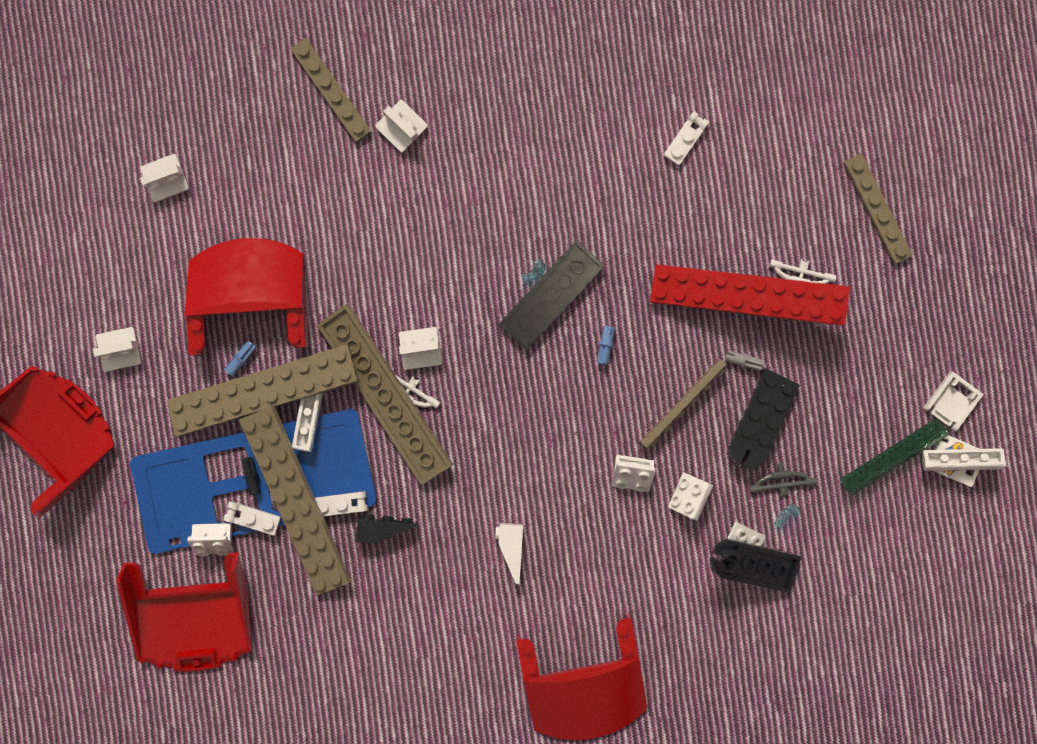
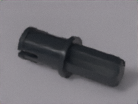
M251 456L242 459L245 473L243 478L246 479L248 495L261 493L257 478L259 474L256 473L254 459Z

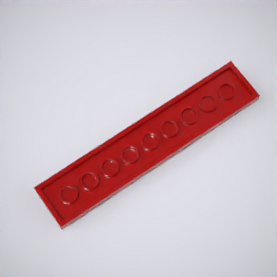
M656 264L650 302L845 326L851 286Z

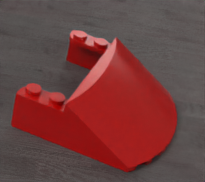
M242 238L211 246L189 261L184 313L187 321L189 355L200 356L205 349L204 315L286 310L289 343L297 348H310L304 253L274 240Z
M30 366L0 391V430L55 482L31 504L32 514L39 519L64 496L69 495L113 448V439L101 410L87 393L70 380H65L52 371L47 372L38 367Z
M239 552L230 553L224 559L228 582L147 590L141 566L132 562L123 563L116 583L138 662L155 664V668L159 669L162 666L173 668V671H202L221 667L222 663L229 661L234 662L238 660L239 656L244 653L247 654L252 650L248 584L244 577Z
M629 613L625 614V618L621 619L616 625L622 659L543 675L539 674L532 641L526 638L520 639V635H516V644L534 731L564 740L593 739L614 733L626 727L647 709L640 660Z

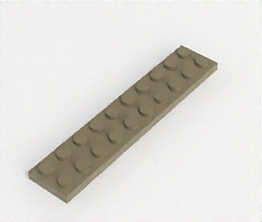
M345 304L317 324L332 349L346 344L350 346L359 382L355 383L419 483L423 485L452 466L453 463L350 304Z
M346 344L169 399L167 404L175 437H181L249 416L272 405L279 407L357 383L359 380L350 346Z
M272 405L240 419L239 422L316 596L349 584L351 582L350 576L275 406Z

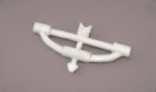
M801 259L800 268L782 264L780 261L770 260L769 267L774 268L776 273L784 279L814 282L803 278V275L807 274L823 278V281H816V283H834L836 280V275L806 270L808 269L809 261L804 262ZM782 268L800 273V276H789L783 273L780 269Z
M396 376L400 383L407 388V394L411 390L427 401V403L419 402L409 395L415 406L423 408L438 407L440 404L438 400L432 396H427L415 388L420 380H415L414 376H412L409 383Z

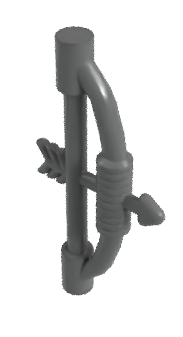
M779 462L777 468H779L778 472H772L760 478L754 486H749V491L752 494L764 490L779 489L780 497L783 495L789 496L787 487L817 485V479L811 478L802 472L783 471L785 466L782 462ZM796 476L804 478V481L785 483L784 478ZM770 479L781 480V484L760 485Z

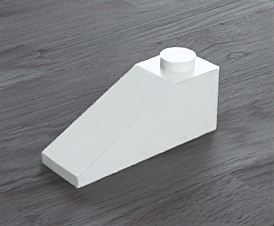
M500 523V527H496L495 539H499V546L515 584H519L523 524Z

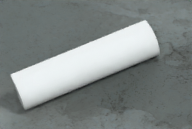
M323 393L301 399L292 444L293 449L312 452Z
M1003 449L923 450L922 455L924 471L1006 468Z

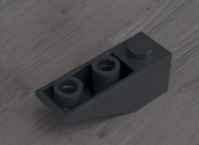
M363 514V517L358 518L356 542L375 544L416 527L417 522H413V518H401V521L394 520L392 516H382V519L374 518L375 515Z

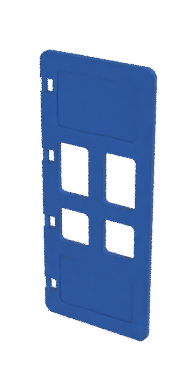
M348 409L318 416L312 452L294 449L314 497L366 491V497H364L365 505L368 507L374 505L377 497L358 412L354 409ZM297 421L283 424L291 445L293 444ZM245 433L135 456L131 459L132 477L147 547L151 553L158 554L189 547L187 539L192 535V525L224 524L219 523L217 520L213 497L247 489L246 479L243 478L245 475L210 482L204 456L207 454L245 447L247 456L253 457L256 473L259 474L257 478L261 493L256 494L259 510L281 516L280 512L275 511L273 508L269 487ZM354 499L355 505L353 506H358L357 499ZM281 517L279 526H284L285 523ZM238 525L239 531L232 532V537L257 532L258 530ZM180 537V544L171 545L170 539Z

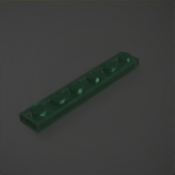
M936 418L840 479V482L848 493L853 496L920 454L923 450L949 435V432Z

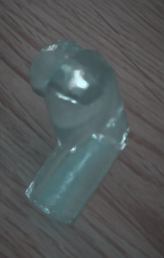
M537 259L531 272L521 274L523 283L536 281L542 277L546 270L543 260Z
M789 504L780 512L774 524L779 528H783L790 515L796 517L799 514L800 508L795 506V504Z

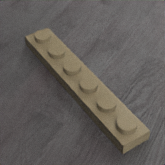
M305 38L290 48L355 142H359L372 133L309 41Z
M862 153L844 161L843 164L893 264L913 256Z
M718 359L645 435L640 443L645 448L648 446L653 447L659 440L657 436L661 432L665 434L672 427L670 423L675 418L678 420L686 412L683 409L688 404L691 406L699 398L697 396L701 390L705 392L712 385L710 381L714 377L718 378L725 371L723 367L726 363L722 359Z

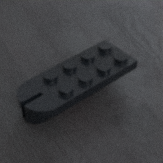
M765 368L729 444V455L736 466L741 464L747 450L748 456L740 468L753 469L765 462L798 391L799 384Z
M723 539L715 545L712 553L725 559L711 556L710 568L714 574L724 579L790 593L801 556L734 539Z

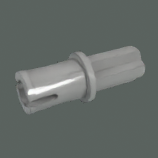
M727 350L724 361L740 365L741 368L748 367L761 371L764 365V361L761 359L747 356V353L740 354Z

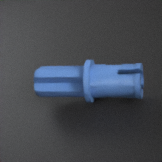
M603 326L601 342L598 343L600 348L597 363L608 364L610 351L614 346L612 345L616 329L614 327Z
M247 341L240 351L234 354L235 357L224 370L234 377L242 365L247 364L246 360L254 352L256 346L252 342Z

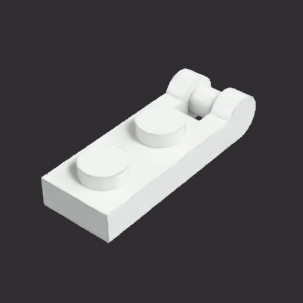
M693 111L663 156L679 166L709 121L703 120L698 116V113ZM693 122L699 126L697 130L690 127Z
M366 491L315 497L323 516L368 511L364 498L366 497ZM352 499H357L358 506H353Z
M229 501L227 506L229 510L224 516V521L276 535L281 516ZM236 510L242 511L240 518L235 516Z

